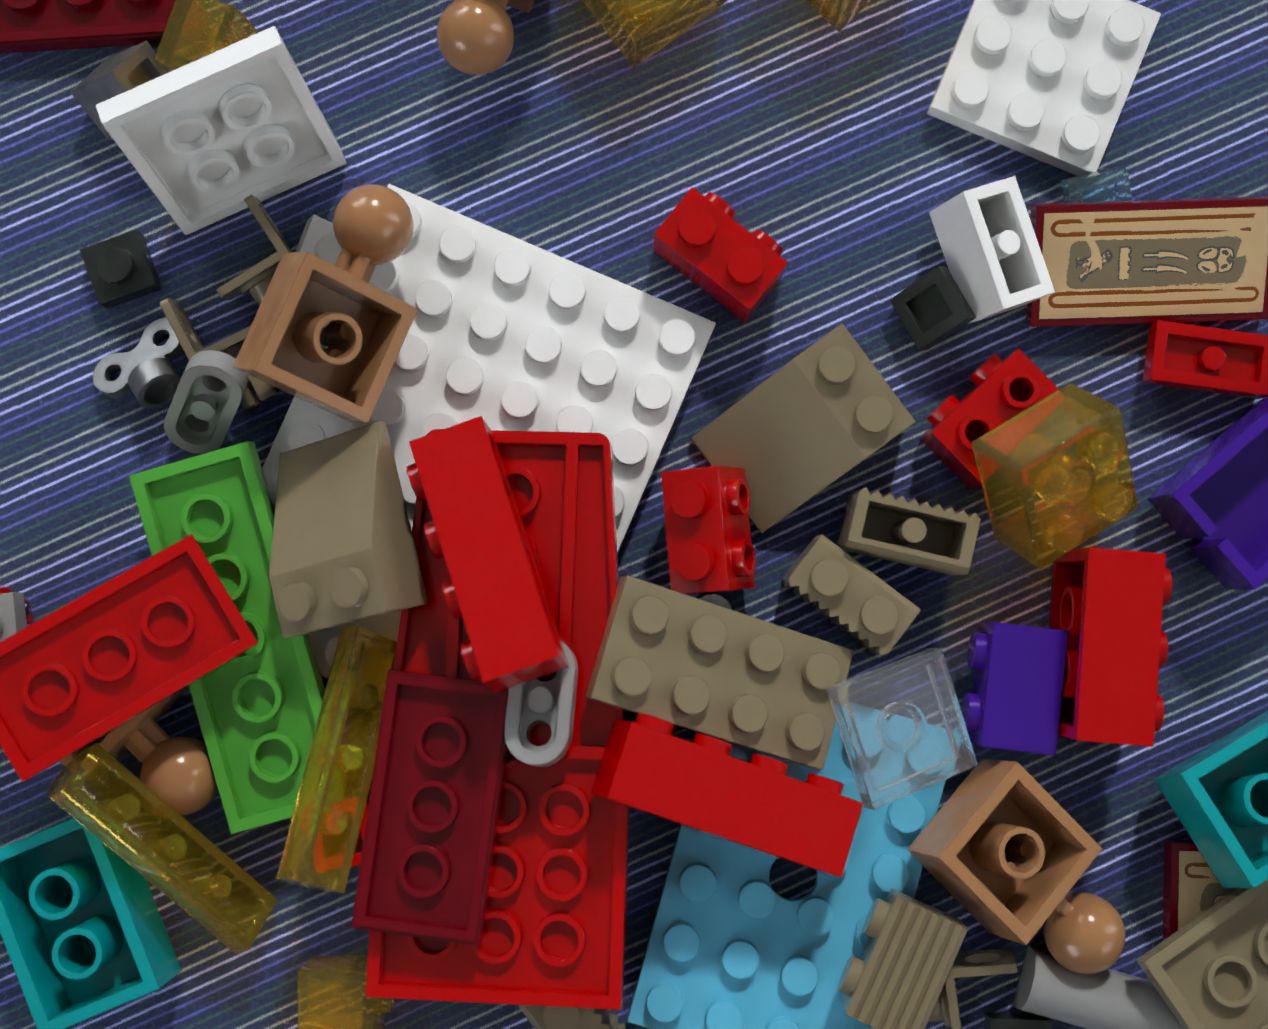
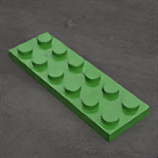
M246 441L129 475L151 555L159 553L192 534L259 643L189 684L231 834L351 801L355 797V793L310 635L305 634L283 639L269 579L275 513L255 442Z

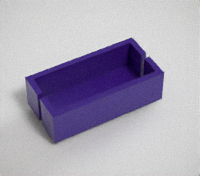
M1268 397L1262 398L1147 498L1182 540L1193 538L1199 540L1191 550L1226 590L1256 589L1268 578Z

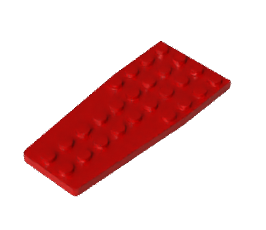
M434 429V430H431L430 432L427 433V435L432 434V433L437 432V431H440V430H443V429ZM491 430L500 451L560 640L572 650L578 662L579 670L572 743L568 752L561 760L546 767L528 765L514 757L510 750L507 749L482 942L477 946L369 930L366 997L621 1010L624 980L629 807L590 793L614 720L625 721V710L585 698L619 584L612 446L608 438L601 433ZM416 497L412 535L429 604L401 611L393 670L473 680L467 670L461 651V643L469 640L463 617L454 619L442 588L443 582L451 580L445 558L438 560L435 558L426 537L424 524L433 521L427 499L419 501ZM557 671L538 679L542 682L550 681L556 676ZM540 723L532 729L531 741L535 746H543L548 743L552 734L550 726L547 723Z

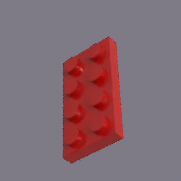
M192 534L0 642V746L22 782L36 776L259 644Z

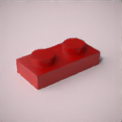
M1157 320L1149 326L1143 383L1258 399L1268 397V335Z

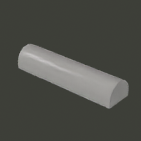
M1028 945L1013 1000V1005L1017 1009L1085 1029H1183L1150 980L1109 968L1094 974L1076 973L1059 964L1049 951Z

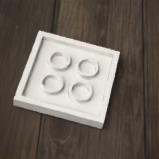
M974 0L927 114L1089 181L1098 170L1161 13L1130 0Z
M275 26L96 105L102 125L185 236L248 208L244 199L251 194L262 202L347 164L336 138Z

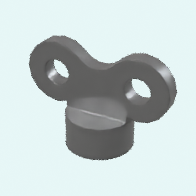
M159 318L153 321L144 330L139 344L131 351L109 354L97 364L93 372V382L100 392L114 398L121 397L132 390L139 404L148 409L160 408L172 402L181 378L170 360L176 358L183 351V348L167 318ZM169 334V340L164 345L158 346L160 338ZM121 369L120 376L116 380L111 381V375L116 370Z

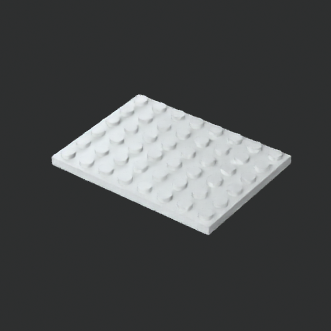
M388 184L387 187L397 192L410 208L414 225L413 235L407 249L398 258L386 264L376 265L369 284L417 308V313L369 423L341 418L294 396L262 468L274 513L280 453L378 421H386L412 531L416 495L409 481L407 466L414 464L415 460L409 441L426 436L431 430L446 429L482 416L490 430L601 433L608 438L612 446L618 554L713 333L716 322ZM401 611L330 630L310 633L321 676L383 702L387 670H393Z

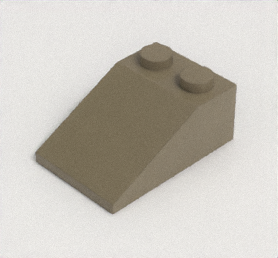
M842 323L793 358L694 435L691 440L710 466L720 465L745 469L746 482L750 491L749 519L759 533L762 534L916 421Z
M378 421L280 453L269 579L283 639L330 630L429 604L386 421Z

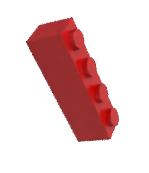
M482 416L409 441L415 463L407 466V474L419 501L427 499L433 521L425 523L424 529L435 558L437 560L445 558L451 580L443 582L442 588L454 619L463 617L469 640L461 643V651L471 678L473 680L481 678L483 684L493 691L499 692L569 667L495 436Z
M638 713L635 722L614 720L590 794L817 871L842 877L863 806L862 802L842 796L843 783L812 773H808L806 782H802L786 776L789 765L784 762L755 753L752 754L750 763L731 757L729 754L732 744L699 733L695 734L693 743L672 736L673 723L644 713Z

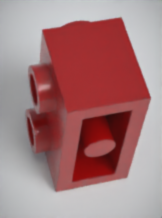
M692 187L654 233L653 251L745 323L781 279L788 264L781 257L783 249L763 231L755 229L751 234L734 220L736 216L735 211L722 198L712 192H708L704 197Z
M1019 348L1004 359L993 353L968 377L976 385L960 401L951 394L926 418L933 427L921 440L969 490L983 486L1070 402Z
M716 465L661 472L671 590L683 594L755 588L754 571L756 558L754 547L751 543L749 522L750 491L746 482L745 469Z

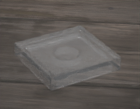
M942 648L926 649L826 689L864 808L875 810L978 765Z

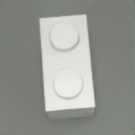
M1015 176L963 191L929 212L949 272L976 316L968 324L1016 309L1055 292Z

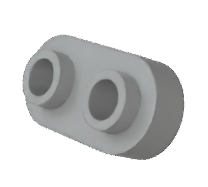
M206 350L198 352L190 358L164 419V431L167 437L179 448L191 453L205 454L217 450L222 445L248 385V375L233 368L236 360L234 357L224 352Z
M562 641L569 667L557 671L556 676L550 681L542 682L536 678L510 687L508 691L504 732L507 747L518 760L535 767H546L555 764L565 756L572 743L579 669L574 653ZM540 723H547L552 732L550 740L543 746H535L531 741L532 729Z

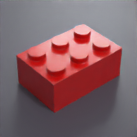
M1092 547L1054 551L1048 629L1069 631L1058 735L1078 741L1154 747V734L1160 731L1164 720L1163 699L1160 694H1157L1158 671L1165 666L1168 656L1167 635L1164 631H1161L1163 606L1168 604L1172 593V575L1170 570L1165 568L1166 554Z

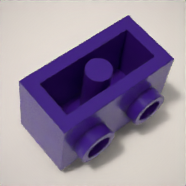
M980 621L979 633L973 632L971 634L967 652L969 669H975L972 694H965L961 707V727L963 730H968L967 741L982 747L1056 755L1069 631Z

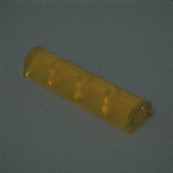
M359 626L343 627L340 631L277 875V880L336 893H345L373 777L387 670H393L397 646V642Z
M98 743L89 746L75 756L53 780L46 795L231 951L241 953L249 950L278 899Z

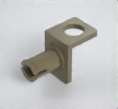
M251 194L244 201L277 252L225 283L216 291L221 298L231 300L241 293L244 295L250 293L257 305L260 306L283 253H292L293 251L261 201Z
M167 298L159 302L188 360L196 353L206 350L224 352L235 359L237 358L250 327L204 348L180 301ZM248 375V385L241 400V407L243 411L261 404L260 401H267L278 395V392L272 385Z
M1002 948L958 952L928 1022L944 1021L945 1028L962 1029L955 978L1016 973L1018 971L1013 949Z

